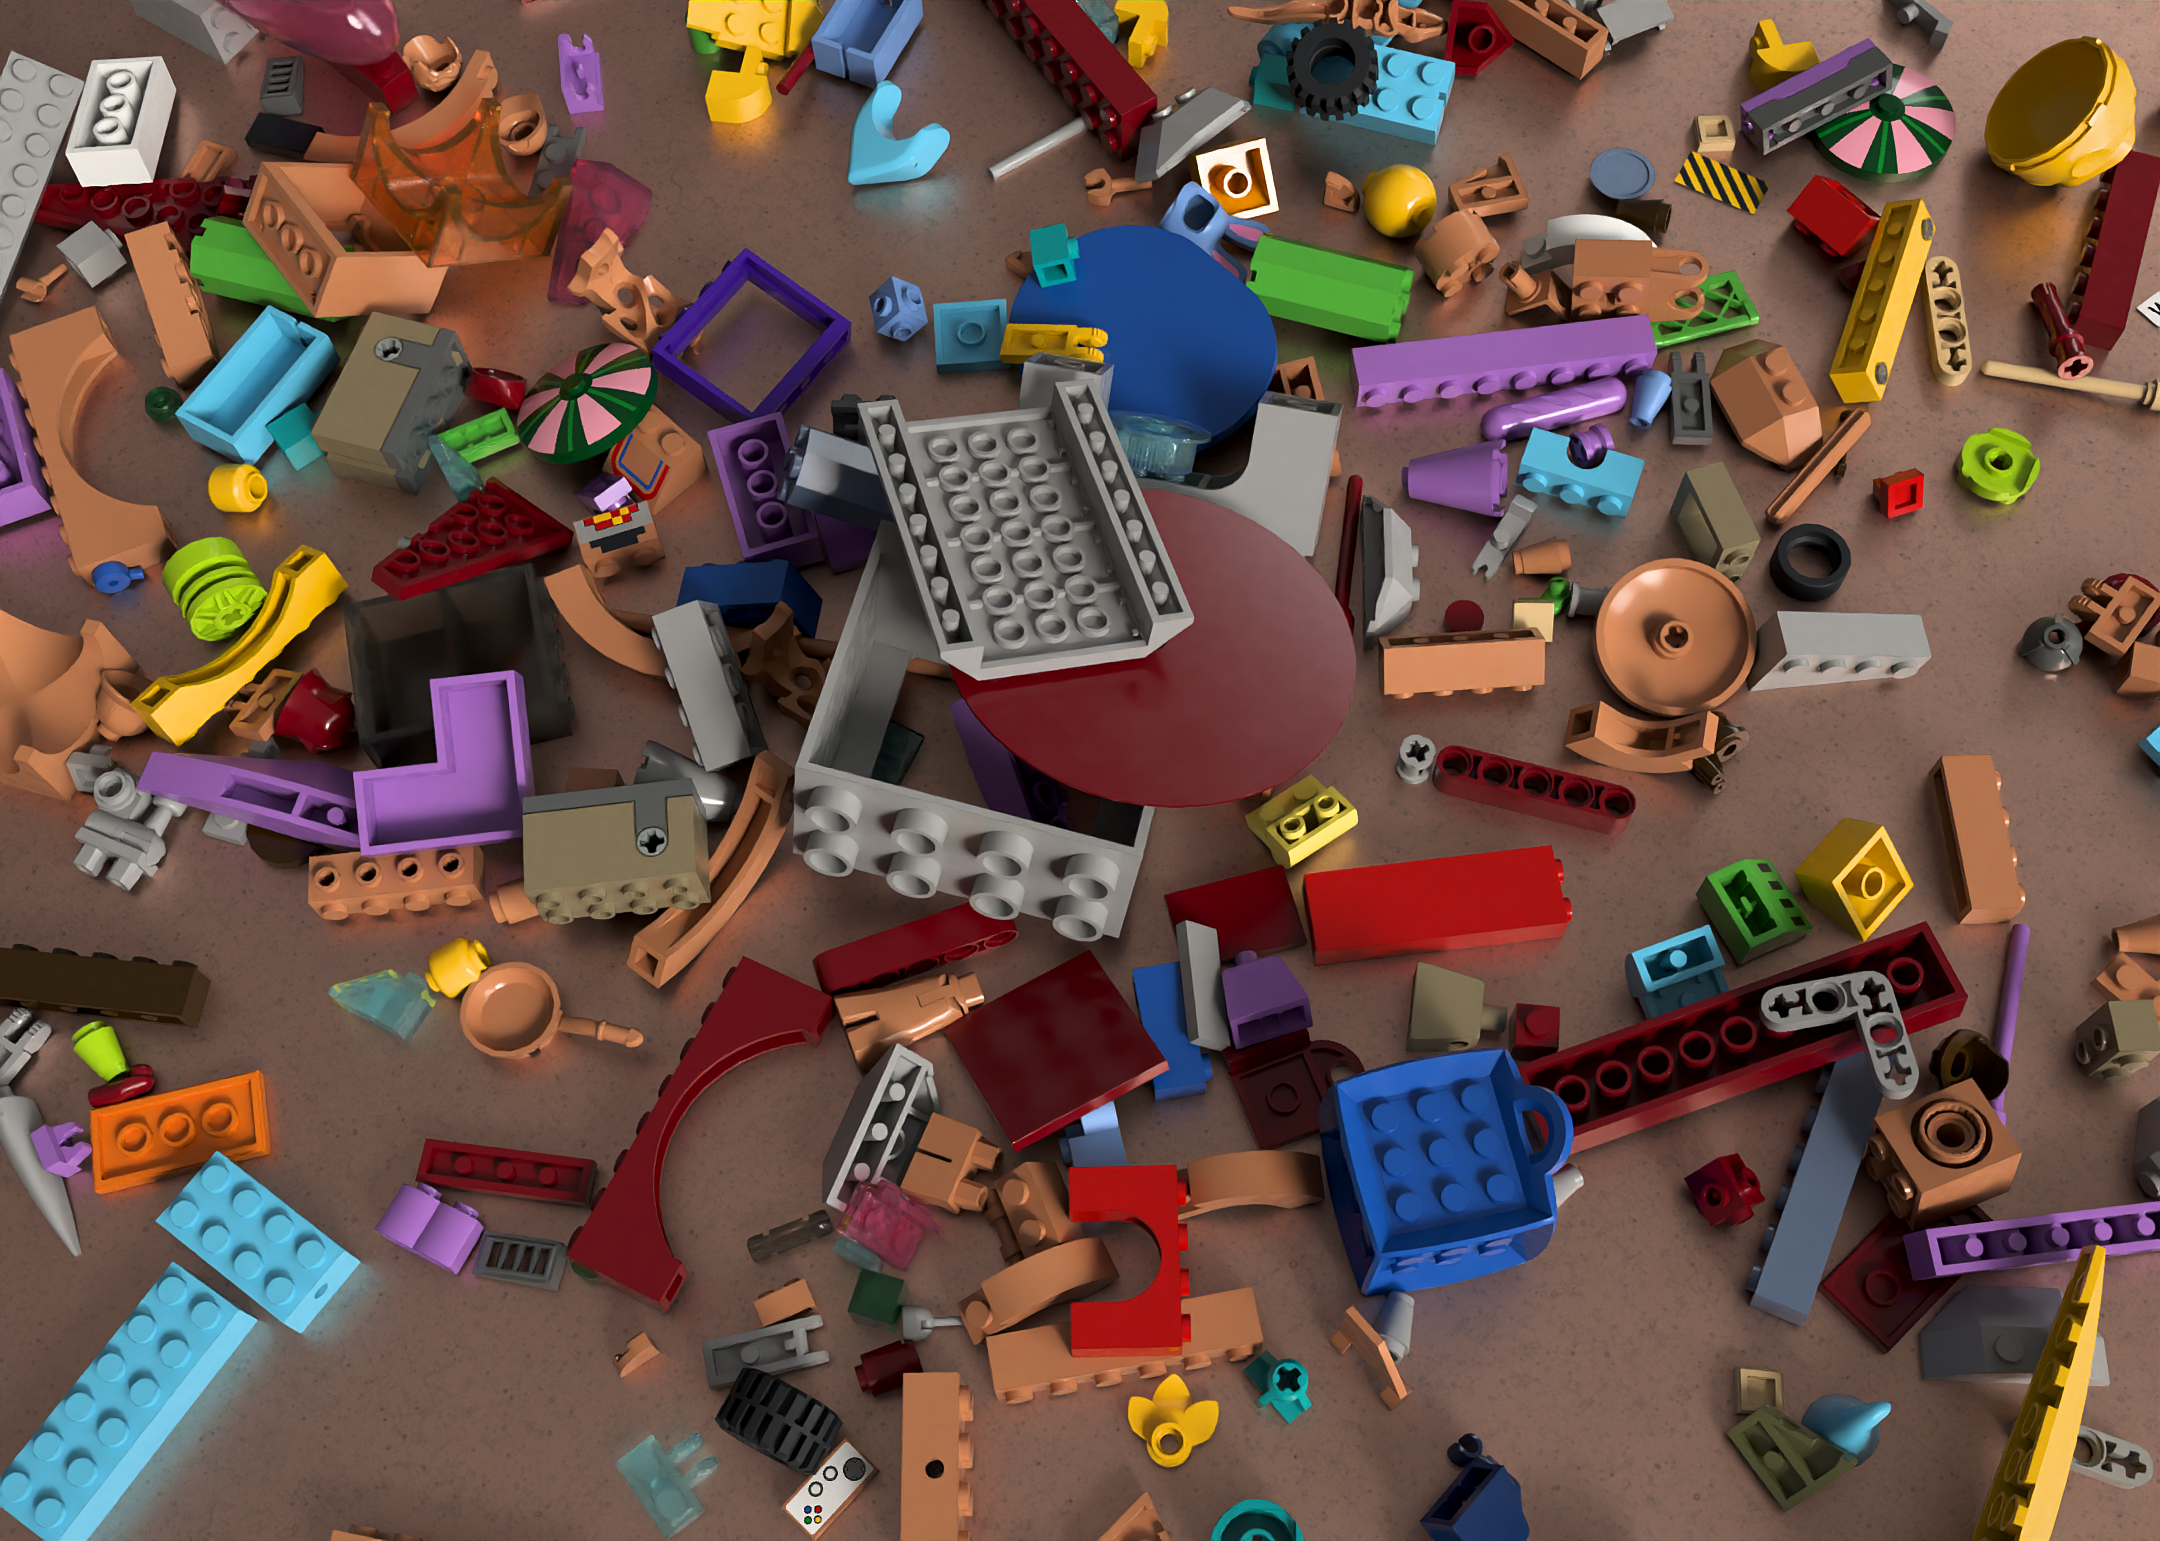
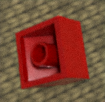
M1816 174L1787 209V212L1795 217L1792 224L1808 236L1812 232L1823 240L1819 246L1835 258L1839 254L1841 256L1853 257L1871 243L1881 218L1880 214L1840 182Z

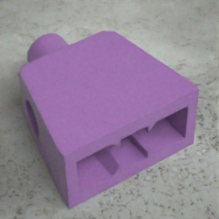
M1243 951L1235 957V967L1226 969L1222 973L1228 1019L1236 1050L1313 1027L1308 995L1280 956L1273 955L1259 959L1254 951Z

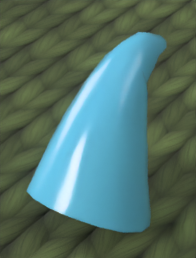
M1845 1394L1822 1396L1810 1404L1803 1416L1802 1425L1854 1455L1859 1461L1855 1466H1859L1873 1454L1877 1447L1880 1435L1878 1423L1890 1412L1891 1405L1885 1401L1866 1404L1852 1395Z

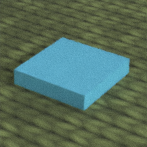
M1006 299L933 304L937 374L1011 368V363H1002L999 356L1005 327L1008 324Z

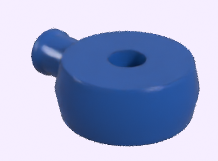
M118 561L102 563L95 567L92 572L94 586L103 593L122 591L129 586L131 580L144 579L141 566L128 569L124 563Z

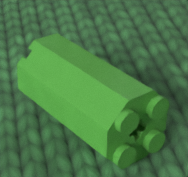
M216 216L203 220L200 227L207 229L203 236L195 235L191 242L190 273L194 279L201 280L203 284L198 286L202 291L263 306L270 305L276 309L314 317L242 224V220L225 216ZM340 243L346 252H356L353 246ZM349 316L317 318L331 322H336L343 319L349 318Z
M1265 232L1264 235L1260 236L1250 266V270H1253L1251 281L1247 280L1246 286L1258 296L1269 315L1385 344L1388 342L1395 344L1401 328V316L1406 314L1411 296L1409 291L1415 270Z

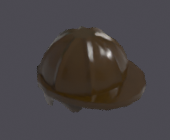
M1957 1029L1951 1035L1944 1038L1936 1049L1932 1051L1928 1068L1933 1082L1939 1091L1973 1078L1990 1103L2001 1096L2008 1084V1061L1990 1044L1988 1038L1979 1032L1970 1029Z

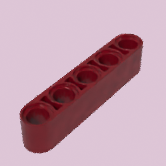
M1451 745L1442 749L1437 756L1432 774L1434 786L1446 795L1606 835H1616L1625 830L1636 808L1634 794L1628 788L1621 785L1462 746ZM1454 766L1461 771V773L1457 775L1450 774L1444 769V767ZM1494 776L1501 781V784L1488 783L1484 777ZM1534 786L1541 791V794H1531L1524 787ZM1565 796H1574L1582 804L1575 805L1569 803ZM1605 806L1617 807L1622 814L1614 815Z
M968 902L827 950L817 955L812 960V964L821 992L833 997L843 993L884 987L992 950L1015 940L1019 932L1014 918L1010 920L989 918L975 911Z

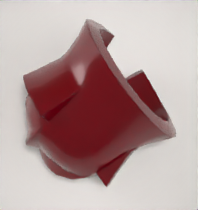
M312 668L300 680L284 705L275 725V735L297 739L313 756H318L323 751H329L335 747L346 745L355 737L358 731L355 724V705L351 700L353 692L333 687L322 677L317 668Z

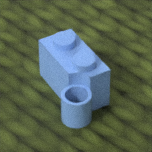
M1113 1100L1081 1117L1080 1124L1064 1127L1065 1137L1058 1138L1064 1164L1072 1162L1073 1167L1129 1166Z

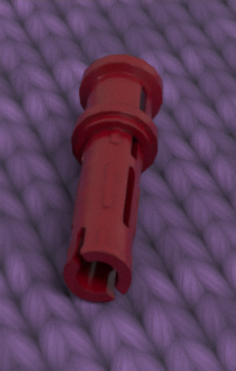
M2046 282L2049 292L2047 294L2043 283H2040L2032 289L2031 298L2035 302L2048 333L2049 341L2047 348L2049 354L2055 357L2058 362L2056 367L2057 373L2064 380L2082 378L2092 370L2094 365L2092 356L2083 349L2084 338L2082 334L2072 328L2055 285Z

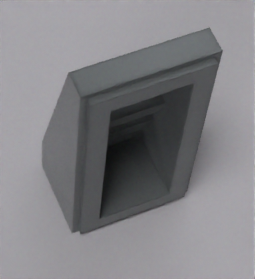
M302 55L267 60L260 94V102L267 115L282 116L303 113L304 59Z
M484 1231L471 1274L558 1292L567 1261L566 1255L569 1250L563 1242ZM493 1243L501 1245L495 1267H487ZM514 1247L516 1251L510 1270L503 1269L509 1248ZM525 1250H530L531 1255L526 1272L519 1271ZM545 1253L547 1256L542 1273L536 1274L535 1271L540 1254Z

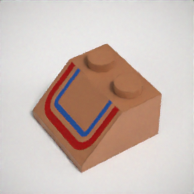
M652 404L638 426L611 448L602 467L603 473L606 472L625 477L633 489L627 494L636 503L647 500L653 517L709 471L701 446L654 404Z

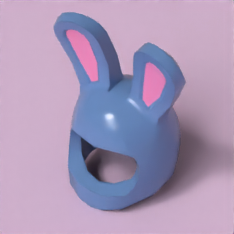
M1193 181L1187 183L1180 190L1158 225V228L1180 234L1191 240L1243 283L1247 278L1246 268L1220 246V240L1223 239L1235 246L1255 251L1260 236L1264 235L1265 232L1270 233L1269 228L1262 223L1227 214L1213 195Z

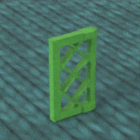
M1732 270L1708 276L1702 284L1696 286L1704 293V297L1724 304L1719 315L1704 309L1697 315L1713 323L1692 328L1689 326L1692 319L1686 320L1685 324L1677 321L1650 322L1657 349L1758 324L1760 320L1759 314L1753 302L1750 301L1736 271ZM1727 286L1731 294L1728 297L1712 289ZM1679 299L1675 300L1676 304L1683 308L1694 306ZM1728 307L1737 309L1741 313V316L1729 319L1724 318ZM1661 324L1677 332L1661 335L1658 326Z

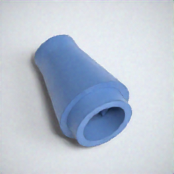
M1648 369L1636 378L1632 411L1629 417V422L1633 426L1642 429L1651 427L1653 419L1672 391L1670 386L1672 380L1667 374L1658 370Z

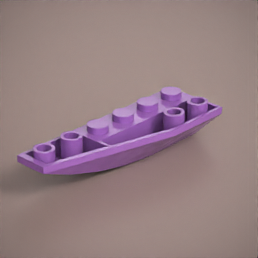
M152 751L136 786L137 790L338 851L345 853L361 851L353 779L354 771L328 763Z

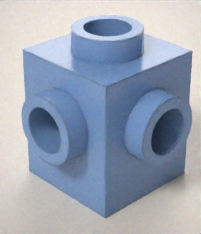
M891 276L869 296L877 333L906 342L928 322L919 286Z

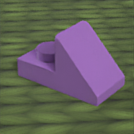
M606 472L574 493L576 498L593 516L634 504L627 494L633 489L625 477Z

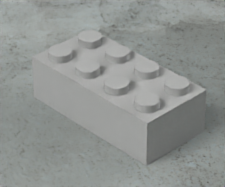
M695 600L652 616L655 627L651 628L652 637L657 648L660 651L664 650L669 664L665 666V674L670 686L678 690L682 704L678 705L679 714L683 724L687 728L691 727L696 741L692 743V751L699 766L704 765L706 772L728 770L753 761L755 756L765 749L769 751L744 678L740 675V667L718 604Z

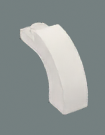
M1589 214L1563 216L1548 220L1547 232L1523 240L1521 267L1531 276L1549 269L1574 264L1576 239H1651L1639 228L1616 218ZM1652 242V247H1657L1655 243Z

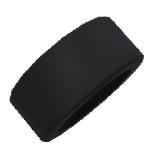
M1804 523L1791 527L1781 536L1769 561L1770 574L1776 586L1786 595L1800 601L1816 602L1829 598L1840 588L1851 566V552L1845 540L1833 529L1820 524ZM1811 547L1820 551L1829 559L1833 570L1827 577L1809 578L1798 573L1791 566L1787 555L1793 548Z

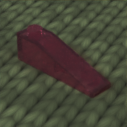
M575 159L564 196L547 294L549 301L584 305L586 303L587 297L573 295L567 290L568 285L577 273L580 257L596 243L607 227L618 236L619 242L625 250L626 240L634 230L639 231L645 222L653 195L651 189L611 163Z

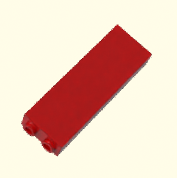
M1552 845L1304 874L1302 895L1314 966L1560 938L1563 936L1568 923L1572 921L1571 902L1568 897L1563 898L1560 885L1564 882L1562 862L1560 859L1554 858Z

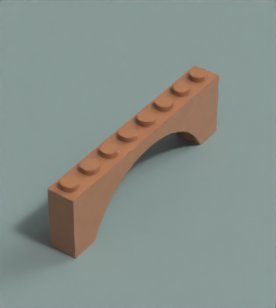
M94 305L9 335L13 351L8 352V356L16 372L20 373L21 379L16 380L17 387L24 400L28 401L29 407L24 409L30 425L34 430L36 429L38 435L33 437V442L39 455L45 459L46 465L41 466V470L46 482L54 490V494L50 495V501L57 515L62 518L63 524L59 525L58 528L63 541L68 547L70 546L72 554L67 556V560L75 576L79 577L82 575L90 586L94 588L92 572L95 567L102 563L118 561L124 563L128 569L140 566L142 569L169 560L180 549L172 524L156 505L128 503L99 492L83 480L76 465L73 452V427L80 402L97 374L118 355L111 329Z

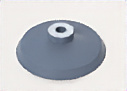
M1613 148L1600 153L1593 160L1590 167V177L1595 187L1604 195L1617 200H1631L1644 195L1651 189L1655 180V171L1651 162L1641 153L1627 148Z

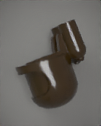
M1708 710L1719 717L1714 754L1693 759L1694 774L1714 794H1718L1727 785V782L1723 779L1725 773L1721 763L1739 753L1749 743L1750 734L1742 726L1735 727L1723 712Z

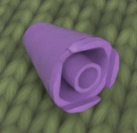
M1496 439L1411 459L1409 467L1402 468V490H1408L1410 498L1487 516L1503 517L1506 507L1498 506V504H1500V497H1507L1508 457L1507 453H1500L1499 449L1506 446V441L1504 439Z

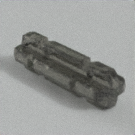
M819 1210L809 1214V1219L803 1220L801 1217L770 1229V1234L766 1236L760 1233L748 1238L747 1247L754 1262H760L772 1257V1252L776 1251L780 1254L811 1242L810 1238L813 1236L819 1239L831 1234L833 1226L826 1210Z

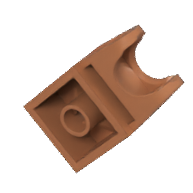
M1576 239L1571 321L1584 322L1648 314L1650 322L1692 319L1703 310L1705 302L1704 293L1696 286L1702 284L1707 279L1709 271L1708 261L1698 252L1652 247L1653 240ZM1692 263L1697 265L1701 271L1695 275H1685L1679 271V268L1684 264ZM1680 296H1690L1697 303L1692 307L1683 308L1678 306L1675 300Z

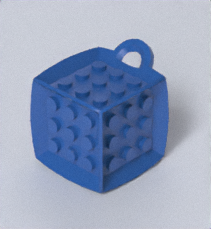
M1503 1047L1470 1049L1405 1060L1335 1081L1326 1092L1319 1107L1318 1117L1324 1165L1338 1228L1351 1269L1362 1294L1370 1296L1389 1294L1392 1291L1408 1292L1466 1281L1530 1261L1548 1246L1557 1224V1204L1552 1175L1564 1165L1570 1154L1574 1137L1573 1122L1566 1104L1556 1093L1545 1087L1524 1084L1519 1069L1507 1049ZM1526 1110L1539 1112L1548 1124L1549 1136L1547 1143L1536 1154L1533 1153L1526 1134L1522 1112Z

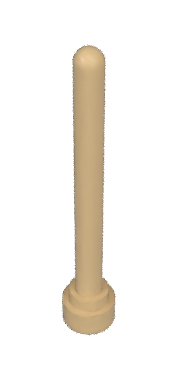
M1986 360L1980 366V370L1984 375L2140 400L2141 404L2147 405V409L2160 411V380L2155 379L2153 382H2146L2145 385L2091 376H2083L2076 380H2064L2054 370Z

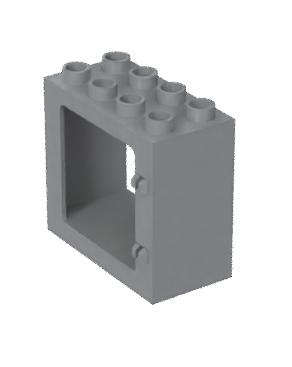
M881 520L795 765L793 853L803 855V859L809 867L825 875L843 877L851 874L853 869L886 877V881L892 889L909 897L928 898L933 896L936 890L969 899V903L975 911L989 918L1010 920L1016 918L1019 912L1051 920L1057 932L1073 940L1095 941L1100 939L1103 934L1119 938L1143 858L1155 807L1118 802L1102 797L1093 834L1089 836L871 779L910 660L920 658L948 666V663L939 657L895 523ZM1164 643L1163 645H1161V646H1160L1159 648H1157L1156 650L1161 649L1162 647H1164L1166 643Z

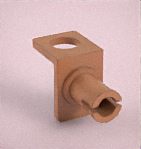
M1512 261L1511 265L1507 262L1502 266L1499 272V279L1508 286L1505 312L1508 315L1547 304L1564 322L1570 320L1572 290L1552 269L1530 276L1517 261ZM1557 289L1562 295L1563 306L1560 305L1557 299Z

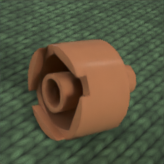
M1468 209L1459 210L1438 221L1432 226L1435 233L1428 240L1422 236L1414 247L1413 253L1437 290L1441 291L1444 297L1456 294L1463 287V283L1473 278L1476 282L1487 278L1494 271L1492 263L1500 253L1499 244L1478 213L1473 210L1471 214Z

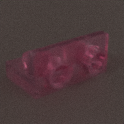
M880 1180L878 1185L859 1181L835 1229L891 1267L905 1271L924 1231L939 1235L943 1226L930 1218L932 1211L918 1202L912 1200L907 1202L901 1198L903 1190L894 1184L884 1180Z

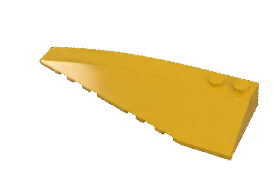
M2095 1244L2081 1248L1970 1541H2049L2076 1446L2089 1383L2106 1248Z

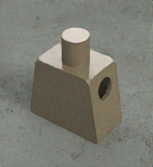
M1418 962L1413 976L1406 1051L1439 1052L1475 1049L1480 1038L1481 1029L1498 1032L1505 1031L1507 1007L1483 1004L1485 982L1425 962Z

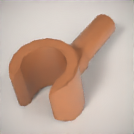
M60 263L37 280L21 277L16 283L17 289L25 291L21 298L33 302L43 301L47 294V286L65 273L67 268L64 264Z

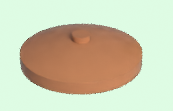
M1659 559L1629 571L1604 597L1597 611L1593 627L1595 658L1609 686L1633 707L1660 717L1683 718L1711 710L1731 697L1743 684L1751 670L1756 654L1757 631L1750 606L1741 591L1731 580L1716 569L1689 559Z

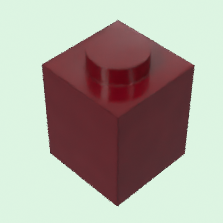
M1516 1003L1509 1019L1508 1051L1513 1060L1531 1062L1558 1051L1560 1007Z

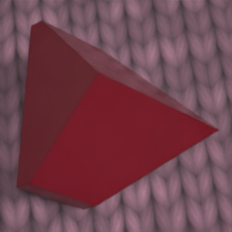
M1452 0L1443 60L1454 62L1455 73L1477 76L1509 48L1515 40L1487 2Z

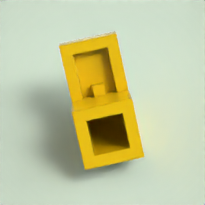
M1164 0L1117 1L1114 8L1115 33L1130 37L1128 40V61L1131 66L1142 69L1147 56L1154 54L1157 44L1167 46L1168 7Z
M1772 19L1758 21L1754 36L1749 41V51L1753 62L1748 73L1749 78L1757 87L1767 91L1820 63L1811 40L1783 45Z
M746 47L740 73L712 70L705 95L711 121L725 123L748 122L762 115L770 106L772 97L768 83L769 66L768 63L763 62L760 47Z

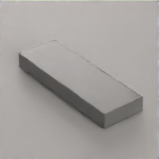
M1185 920L1176 925L1188 1041L1191 1044L1221 1051L1230 1046L1217 929Z

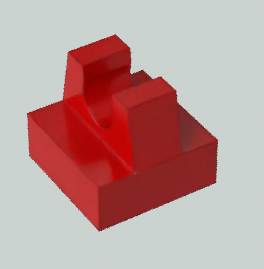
M1913 468L1903 472L1899 471L1894 473V475L1873 480V494L1880 502V513L1887 519L1923 508L1924 474L1918 469Z

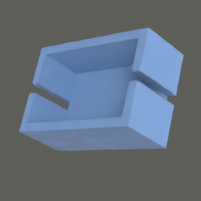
M836 0L811 39L816 69L845 78L848 73L851 81L875 89L878 83L884 81L923 18L922 0H892V6H889V0Z

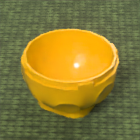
M2082 36L2079 39H2066L2043 49L2023 64L1999 91L1987 115L1984 139L1991 160L1995 165L2028 184L2039 186L2059 184L2061 187L2073 188L2122 161L2132 149L2135 141L2134 114L2136 108L2135 96L2137 95L2132 77L2123 57H2119L2098 38Z

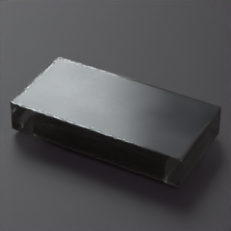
M259 112L244 139L249 147L303 160L316 133L325 132L320 126Z

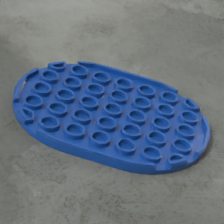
M1123 225L1104 228L1076 238L1080 252V258L1074 259L1077 280L1041 288L1035 270L1028 275L1015 297L1009 324L1077 325L1078 327L1092 329L1099 328L1108 334L1107 344L1094 348L1102 351L1104 363L1114 364L1107 412L1125 454L1142 456L1143 459L1160 460L1171 459L1175 454L1194 449L1196 452H1199L1229 437L1242 427L1258 410V404L1265 392L1268 391L1278 361V347L1271 317L1264 304L1249 287L1191 240L1180 234L1152 226ZM1017 364L1021 375H1023L1024 364Z

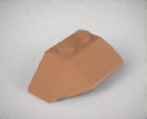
M1755 339L1723 350L1709 381L1710 390L1738 441L1743 447L1762 458L1780 464V468L1787 472L1802 469L1823 445L1818 405L1785 347L1761 339Z

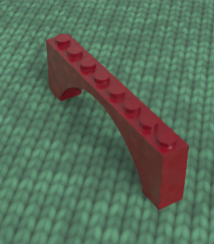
M745 956L742 957L737 967L733 966L727 972L722 984L724 990L716 1003L711 1002L705 1009L701 1019L702 1027L695 1039L690 1038L685 1043L680 1054L681 1062L675 1073L667 1075L658 1091L659 1100L651 1112L647 1111L640 1119L636 1128V1139L629 1150L624 1149L618 1156L613 1169L615 1173L607 1188L602 1187L597 1192L591 1204V1215L584 1227L579 1226L573 1232L568 1243L569 1252L566 1256L576 1268L666 1313L689 1274L684 1264L675 1259L671 1251L661 1210V1178L664 1160L679 1122L706 1088L738 1065L761 1054L784 1047L806 1043L817 1047L837 1012L832 996Z

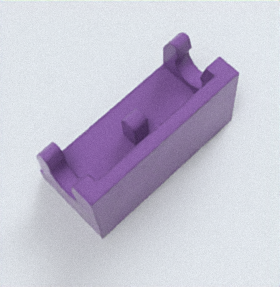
M568 34L558 35L561 89L570 114L604 110L600 54L595 52L592 40L586 34L582 35L584 45L581 47L573 46Z

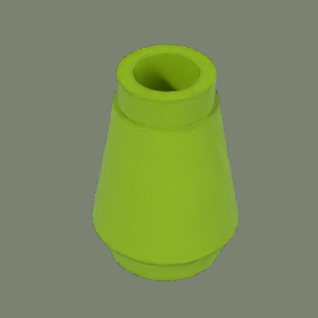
M99 1020L82 1027L73 1035L72 1041L75 1044L73 1051L101 1079H104L106 1084L125 1079L128 1076L129 1068L113 1027L106 1026L103 1021Z

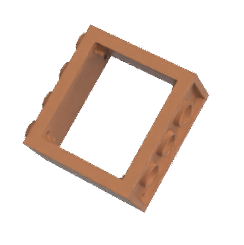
M262 162L242 220V224L315 318L370 316L372 311L387 315L430 313L453 256L379 164ZM330 231H352L368 252H346Z

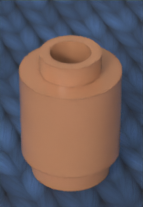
M524 877L497 885V890L488 893L492 912L499 924L506 921L509 924H513L540 915L536 904H532L524 893Z

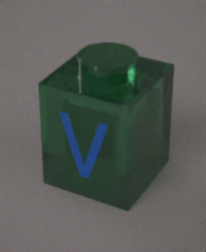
M862 1268L847 1311L853 1322L896 1334L903 1313L902 1305L906 1303L909 1289L902 1279Z

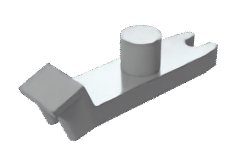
M1889 0L1900 9L1897 12V18L1901 23L1907 24L1912 20L1932 35L1928 44L1940 49L1943 48L1949 35V29L1953 24L1951 20L1944 17L1925 0Z
M1519 494L1515 496L1510 503L1508 511L1475 559L1472 566V574H1477L1479 569L1483 568L1486 570L1485 581H1489L1495 575L1525 530L1531 514L1538 506L1537 503Z

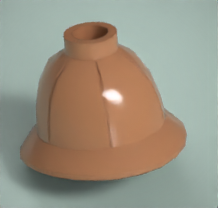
M104 670L100 674L103 688L97 700V714L101 720L97 727L99 733L111 741L118 742L122 736H135L146 731L149 727L130 704L153 681L126 671Z

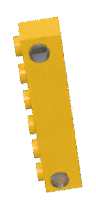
M1922 198L1885 203L1829 373L1844 403L1881 401L1936 229Z

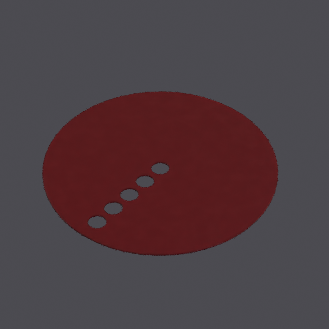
M1140 488L1194 615V621L1190 626L1168 640L1164 647L1154 650L1144 658L981 681L976 680L948 663L951 676L963 700L977 720L1011 753L1036 770L1063 784L1092 795L1129 804L1166 808L1203 807L1236 801L1273 788L1298 774L1324 751L1342 726L1351 705L1356 681L1354 641L1344 612L1328 584L1314 567L1293 547L1255 521L1230 509L1183 494Z

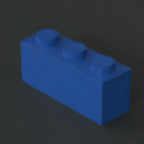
M1180 961L1132 969V984L1139 1021L1159 1048L1169 1066V1070L1151 1079L1155 1103L1205 1094L1206 1080L1213 1079L1209 1054L1201 1055L1199 1046L1188 1041Z

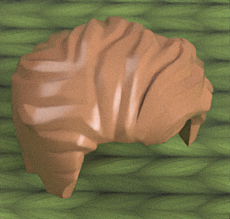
M418 35L410 39L402 47V58L416 85L439 92L452 87L458 81L463 65V56L450 37L445 36V42L442 43L430 35Z

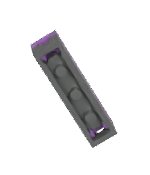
M1867 38L1740 104L1741 130L1747 137L1749 136L1751 142L1765 155L1891 90L1893 63Z

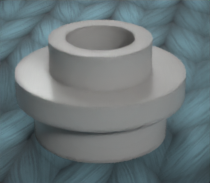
M109 771L99 776L95 781L94 799L103 809L118 811L132 803L137 793V785L128 774ZM121 789L116 795L112 796L114 791Z

